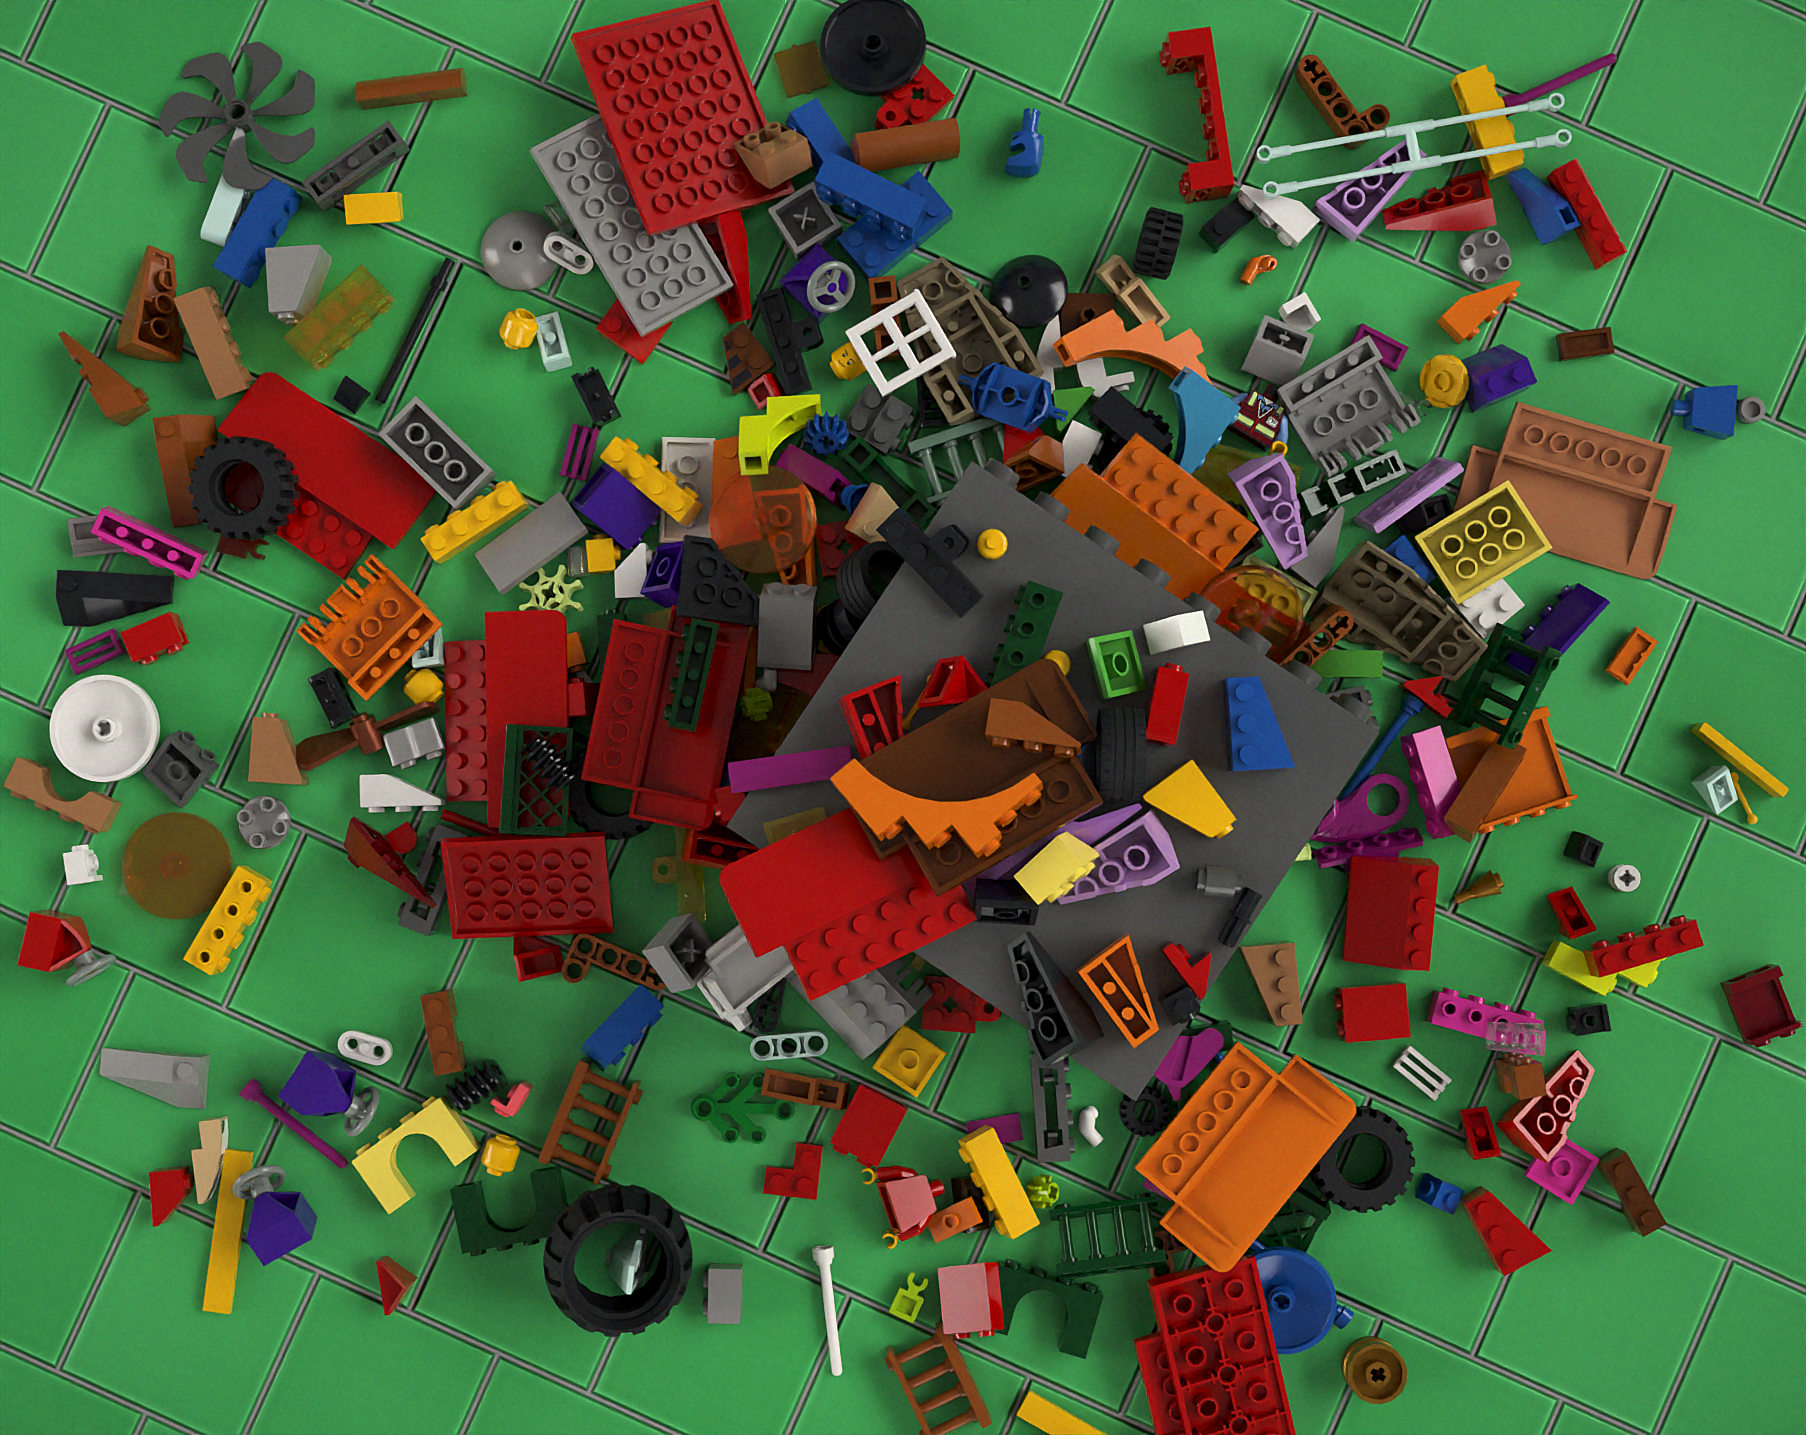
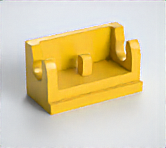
M400 192L344 195L346 225L401 222L403 220L402 193Z

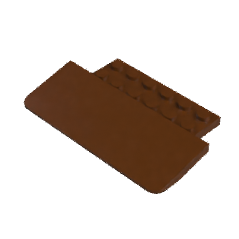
M1040 659L859 761L871 775L891 788L916 798L938 802H962L989 797L1013 787L1032 773H1035L1043 784V789L1040 791L1042 795L1032 805L1027 807L1024 804L1015 811L1017 816L1004 827L1001 824L997 826L1002 835V839L999 841L1000 847L988 857L983 854L977 858L953 830L950 833L952 837L939 848L934 846L929 850L906 822L901 824L903 829L895 837L889 840L886 837L880 841L850 805L881 861L909 846L937 897H940L1103 804V800L1075 754H1073L1072 758L1056 756L1054 754L1055 751L1043 749L1041 753H1030L1024 751L1023 747L1010 745V749H1000L991 746L992 742H987L985 732L991 698L1023 702L1080 742L1081 748L1099 738V734L1059 665L1051 659Z

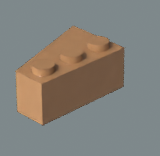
M1284 941L1238 946V951L1244 960L1270 1023L1274 1026L1303 1024L1295 943Z

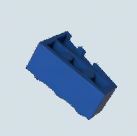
M1259 676L1224 679L1223 691L1228 772L1296 768Z
M640 984L584 1042L580 1050L602 1071L611 1063L616 1066L626 1055L623 1050L629 1044L634 1047L644 1036L641 1031L648 1024L653 1027L663 1016L660 1011L664 1005Z

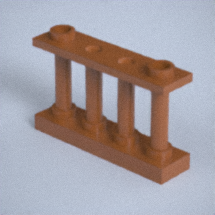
M581 1058L578 1061L538 1161L548 1165L552 1159L557 1160L560 1158L594 1172L596 1176L592 1184L598 1186L601 1180H607L613 1165L608 1163L632 1104L638 1105L643 1090L639 1089L641 1085L639 1080H636L632 1088H629L593 1073L594 1070L590 1069L592 1061ZM583 1083L586 1085L591 1083L627 1098L622 1113L583 1098V1095L580 1094ZM580 1108L617 1123L612 1137H606L573 1123V1120L569 1118L572 1110ZM570 1133L607 1148L602 1162L598 1163L562 1148L563 1145L559 1144L562 1134L567 1135Z
M943 1321L935 1324L936 1333H933L932 1338L899 1354L895 1353L892 1345L887 1347V1356L884 1357L889 1371H895L923 1429L919 1431L920 1435H944L971 1421H974V1423L979 1421L982 1429L992 1424L991 1415L952 1334L944 1335ZM936 1347H939V1349L944 1347L948 1357L944 1358V1362L907 1379L901 1364ZM949 1371L951 1374L956 1372L960 1380L956 1383L957 1386L919 1404L913 1391L914 1388ZM960 1396L962 1398L968 1397L971 1403L968 1411L933 1428L930 1427L925 1413Z

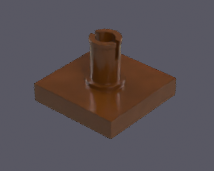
M1068 293L1066 303L1060 311V337L1112 309L1114 310L1115 294Z

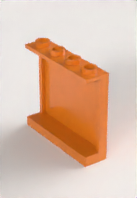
M1547 706L1533 710L1523 730L1522 739L1518 743L1527 749L1524 759L1479 828V834L1494 831V825L1504 823V826L1520 822L1519 817L1529 814L1530 818L1546 813L1545 809L1552 806L1555 807V810L1571 805L1570 800L1578 798L1577 794L1571 793L1547 721V717H1550ZM1509 717L1497 722L1506 725ZM1483 726L1444 738L1460 790H1462L1497 736V733Z

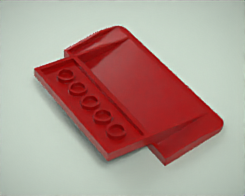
M266 372L260 375L217 429L230 439L232 436H243L268 441L274 444V448L281 449L286 454V460L292 461L295 469L291 472L293 475H298L299 484H295V491H300L299 499H294L293 505L297 508L294 514L287 515L289 522L285 526L277 527L278 532L276 534L344 580H346L374 537L395 550L436 494V490L404 459L274 372ZM240 463L230 471L226 478L225 495L227 501L246 514L252 512L262 500L264 482L260 472L254 465Z
M676 605L671 607L667 630L614 619L580 780L634 790L628 818L696 831L705 830L711 825L713 820V801L717 800L715 789L720 786L750 638V627L714 622L719 624L696 731L691 733L666 727L667 720H663L666 703L671 704L673 694L669 693L672 677L677 678L680 668L675 666L678 650H684L685 640H681L684 624H689L691 619L676 617Z
M558 610L485 612V640L444 642L446 801H487L488 828L500 827L507 724L568 728L567 621L564 614ZM524 730V743L526 745L539 737L536 731ZM541 732V733H542L544 736H547V735H549L551 732ZM555 733L549 741L551 745L556 743L559 745L556 749L558 752L567 745V733ZM525 759L522 762V770L530 777L536 772L533 770L536 761L527 762ZM543 770L532 779L541 791L547 788L546 785L550 780V777L543 780L540 779ZM521 774V784H522L524 781H526V779H525V777ZM529 782L520 789V797L526 804H529L539 795ZM557 786L552 787L544 794L554 806L563 799L564 793L560 790L554 794ZM542 797L530 806L540 819L552 809ZM570 797L568 805V819L570 815ZM519 801V811H521L524 806ZM561 804V805L557 808V810H558L561 814H562L563 804ZM525 810L518 817V827H532L537 822L528 810ZM554 811L542 822L547 827L561 826L562 819Z
M851 807L726 865L719 876L722 890L755 957L758 958L783 946L808 1001L827 994L977 920L962 885L937 897L909 846L881 861Z

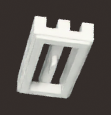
M1410 1045L1405 1048L1392 1064L1397 1071L1434 1101L1438 1098L1439 1093L1444 1091V1087L1452 1081ZM1409 1053L1442 1079L1441 1082L1438 1083L1407 1057ZM1404 1061L1432 1084L1435 1089L1431 1091L1400 1066L1401 1063Z

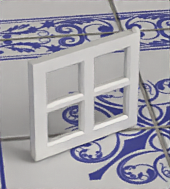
M914 289L913 293L845 331L882 397L950 358L955 359L957 355L918 289ZM915 305L926 325L903 337L892 317ZM883 323L894 343L871 355L860 336ZM930 331L942 351L919 363L908 343ZM898 349L909 370L887 382L876 362Z

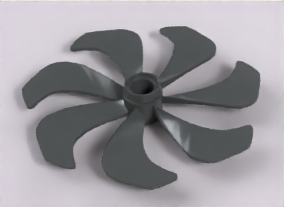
M253 42L240 48L251 58L253 63L252 81L245 101L236 99L234 78L228 58L221 53H210L190 60L182 73V77L184 79L196 76L207 78L228 102L223 109L196 94L178 92L167 100L160 114L159 126L166 137H169L176 125L185 119L202 117L227 120L189 136L178 146L176 151L177 161L183 173L190 181L208 182L203 167L204 159L213 146L232 130L235 131L225 154L223 177L228 185L238 189L258 191L272 180V176L260 173L251 167L246 153L245 133L252 130L265 150L275 160L284 164L297 161L310 151L315 144V130L313 127L295 136H288L270 131L256 123L255 116H295L309 112L315 104V81L306 72L298 70L294 87L286 95L252 111L249 106L282 69V59L277 52L260 42ZM244 114L241 118L236 119L237 116Z

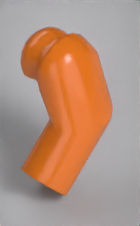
M1271 255L1251 258L1239 280L1251 286L1257 274L1273 271L1277 267L1276 258Z

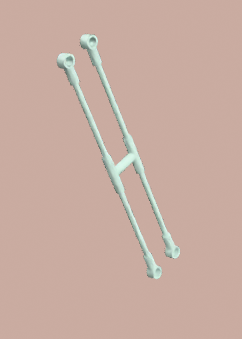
M1553 93L1549 98L1529 101L1524 105L1435 121L1433 119L1385 127L1384 130L1318 142L1273 148L1262 145L1257 149L1255 158L1259 163L1266 164L1270 159L1288 156L1295 152L1384 136L1389 138L1405 135L1410 158L1409 161L1392 163L1391 166L1303 182L1292 181L1277 184L1270 181L1264 185L1262 195L1267 200H1273L1277 195L1297 192L1298 189L1391 172L1393 174L1441 166L1442 163L1525 148H1541L1554 145L1564 148L1572 139L1571 132L1567 129H1561L1554 135L1538 137L1532 141L1442 157L1437 155L1421 158L1416 133L1433 130L1434 127L1523 111L1534 112L1548 109L1549 111L1556 112L1564 105L1565 99L1562 94ZM1551 99H1557L1559 105H1553ZM1564 135L1566 142L1560 141L1558 136ZM1265 151L1269 156L1262 158L1259 153ZM1266 188H1274L1275 193L1268 194Z

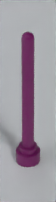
M1610 53L1519 95L1508 93L1502 96L1505 108L1523 105L1615 63L1617 57L1615 54ZM1516 113L1506 114V117H1509V116L1514 115V114H1516Z
M252 1078L239 1093L247 1102L249 1100L253 1103L255 1101L258 1102L339 1168L344 1169L348 1166V1160L265 1095L263 1093L264 1089L261 1088L262 1084Z

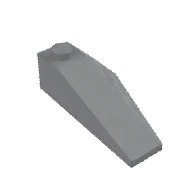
M102 1048L100 1075L176 1107L205 1109L210 1054Z

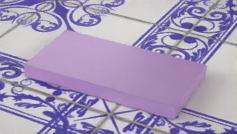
M1436 456L1354 516L1353 520L1357 526L1379 534L1462 473L1464 469L1458 462Z

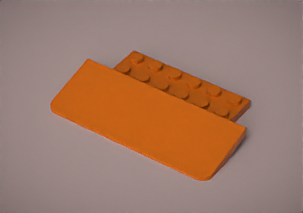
M1138 433L1133 435L1100 476L1081 463L1050 494V496L1060 501L1070 510L1064 523L1082 535L1086 533L1090 525L1102 529L1121 544L1114 556L1132 568L1137 565L1141 558L1158 566L1171 577L1164 589L1180 600H1183L1184 597L1187 598L1191 592H1194L1212 602L1222 611L1245 590L1243 584L1229 575L1224 569L1259 530L1257 525Z
M1236 1041L1134 1168L1175 1201L1160 1219L1159 1224L1214 1270L1227 1272L1234 1267L1351 1122L1356 1114V1105L1350 1097L1298 1055L1294 1054L1279 1074H1277L1241 1043Z

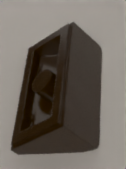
M971 1176L952 1178L953 1203L956 1204L972 1196L983 1222L961 1233L968 1234L990 1229L988 1209L982 1200V1197L985 1195L981 1187L978 1188L975 1185Z

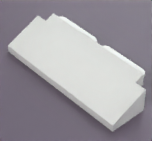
M737 925L706 950V959L704 961L711 970L702 976L701 979L727 1013L734 1017L794 968L783 946L756 958L740 925Z

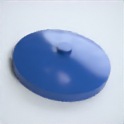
M1268 1247L1252 1253L1251 1255L1255 1256L1277 1354L1299 1353L1316 1345L1328 1333L1336 1316V1290L1328 1271L1313 1256L1291 1247Z

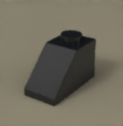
M1236 198L1215 214L1202 227L1198 235L1218 253L1255 218V215L1247 210Z
M1447 493L1426 498L1396 520L1395 524L1400 530L1401 535L1431 527L1453 514Z

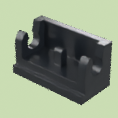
M590 367L588 372L582 375L576 373L571 376L597 428L622 417L598 369L595 370L594 367Z
M329 667L308 679L332 729L351 721L353 716L359 714L336 668Z

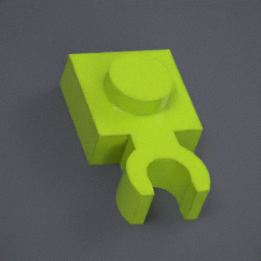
M913 1270L907 1278L908 1288L899 1286L889 1309V1313L910 1323H914L924 1301V1296L918 1293L924 1290L928 1284V1277L926 1276L923 1278L922 1283L915 1284L913 1282L915 1271Z

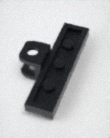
M782 287L756 295L786 396H794L813 390L802 353L816 349L824 343L819 324L810 318L793 323ZM813 331L810 337H806L808 332Z
M897 508L876 529L960 618L984 597L980 590L953 563L966 551L970 544V538L956 524L942 528L929 539L901 508ZM949 537H952L954 539V546L950 545L948 541Z

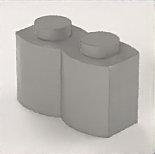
M435 718L421 721L382 736L392 765L394 767L400 766L401 770L416 766V760L426 757L427 761L442 756L441 751L446 750L443 736Z

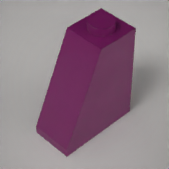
M790 443L786 450L780 454L775 466L788 477L808 488L841 511H844L846 507L841 503L840 495L845 487L852 484L838 470Z

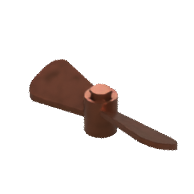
M434 702L419 703L378 722L374 714L368 715L367 712L359 713L352 717L353 722L349 724L350 728L304 739L296 749L297 763L300 769L309 771L356 746H359L363 755L375 752L386 746L382 737L384 736L383 731L432 716L440 711L439 706Z

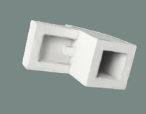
M1102 358L1085 360L1074 365L1079 388L1089 386L1094 388L1095 391L1091 400L1096 402L1111 386L1119 393L1129 391V387L1133 386L1135 382L1133 371L1106 377Z

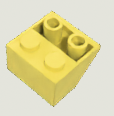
M1066 831L1056 836L1013 877L1038 905L1046 900L1052 903L1057 898H1062L1074 887L1072 883L1089 874L1096 867L1093 861L1100 855L1096 850Z

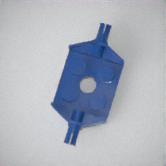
M995 362L984 368L978 377L971 378L961 374L959 378L962 380L958 379V385L972 390V404L976 414L1022 429L1030 434L1047 418L1052 417L1064 422L1066 420L1064 416L1068 415V411L1053 406L1050 382ZM1009 389H1014L1015 399L1012 402L1005 403L1003 398L1005 392Z

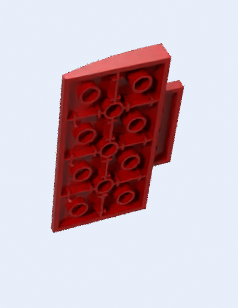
M1255 1256L1241 1257L1234 1267L1227 1272H1218L1207 1264L1147 1280L1159 1332L1135 1338L1133 1342L1155 1435H1296Z

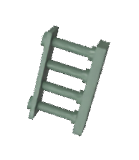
M984 417L908 443L911 457L917 455L918 459L921 458L933 494L932 497L926 498V500L931 505H934L935 509L943 505L952 490L943 493L931 454H933L932 450L939 447L946 450L956 482H958L964 473V469L956 448L958 445L957 441L967 438L968 442L972 443L979 466L984 468L989 460L981 439L983 437L982 433L990 430L996 433L1003 452L1004 423Z

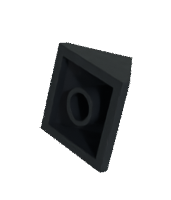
M976 878L974 913L977 920L974 922L1035 926L1039 905L1017 880Z

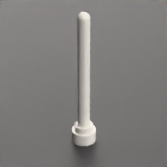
M821 1245L812 1248L813 1260L816 1261V1265L820 1269L831 1370L833 1375L839 1376L842 1373V1363L830 1264H832V1259L834 1258V1249L832 1245Z

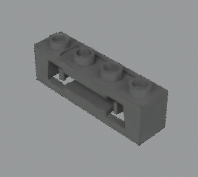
M388 120L302 183L316 203L324 211H327L341 201L344 195H349L409 152L410 148Z
M436 824L435 828L431 827L426 838V842L429 845L426 852L420 854L416 867H419L416 878L425 890H427L439 859L437 853L442 856L441 849L439 850L442 838L471 837V834L444 824ZM444 867L432 894V899L437 905L432 908L409 895L407 902H403L398 910L397 917L400 918L398 925L427 936L434 934L447 900Z
M1034 1051L1030 1052L1038 1163L1071 1161L1070 1153H1075L1074 1137H1069L1068 1126H1073L1072 1110H1067V1099H1071L1070 1083H1065V1072H1069V1058L1066 1057L1043 1068L1044 1082L1054 1081L1053 1069H1056L1057 1082H1054L1057 1127L1061 1129V1141L1058 1142L1056 1130H1047L1044 1085L1040 1083L1039 1068L1042 1067ZM1043 1130H1047L1048 1144L1044 1145Z

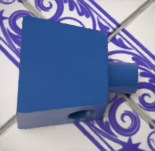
M1738 385L1693 388L1686 393L1685 400H1672L1670 413L1671 415L1684 416L1683 428L1685 430L1725 440L1734 436Z

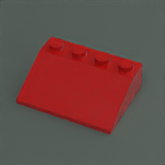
M1351 855L1342 960L1399 970L1430 971L1439 865L1431 858Z

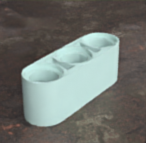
M222 174L201 228V239L224 247L245 212L253 191L231 187L227 184Z
M817 1029L760 1034L753 1039L750 1045V1052L755 1059L761 1061L819 1056L826 1051L829 1040L825 1032ZM812 1036H819L823 1039L824 1045L821 1049L816 1050L810 1047L809 1039ZM786 1038L794 1039L797 1043L796 1050L787 1052L782 1046V1041ZM760 1040H765L770 1045V1051L766 1054L758 1053L755 1047L756 1043Z

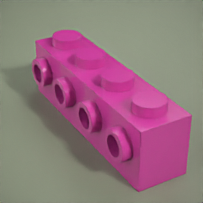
M109 505L101 508L91 530V533L97 535L100 541L110 545L115 543L123 547V551L133 556L141 555L149 559L148 562L159 568L167 567L174 571L173 574L189 580V578L194 579L199 575L209 553Z
M1430 727L1400 737L1402 742L1401 749L1410 767L1409 775L1415 783L1418 793L1417 800L1426 818L1425 826L1427 831L1431 834L1432 839L1454 835L1455 833L1446 825L1444 816L1461 790L1441 727Z
M1443 987L1442 992L1433 991L1425 1021L1536 1052L1544 1021L1536 1019L1537 1013L1523 1009L1520 1010L1519 1014L1510 1011L1511 1006L1495 1002L1494 1006L1484 1004V998L1470 994L1468 999L1458 997L1459 991Z

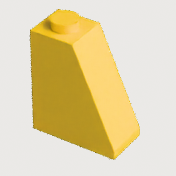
M1188 760L1143 793V802L1208 838H1212L1215 835L1218 839L1222 838L1233 829L1231 823L1237 820L1193 760Z

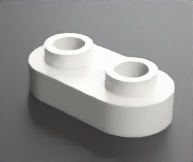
M552 232L545 238L544 252L553 261L576 274H586L592 269L594 258L583 244L562 232ZM559 241L562 243V246L557 247L553 242ZM582 255L585 257V260H578L576 256Z
M358 1030L347 1031L338 1040V1049L342 1055L372 1065L386 1063L393 1053L392 1045L387 1039ZM352 1038L356 1039L358 1042V1046L356 1048H352L350 1046V1040ZM377 1046L383 1048L382 1056L376 1054L375 1049Z

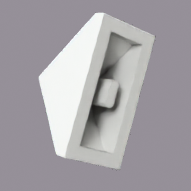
M1203 611L1176 615L1143 625L1150 655L1210 641Z

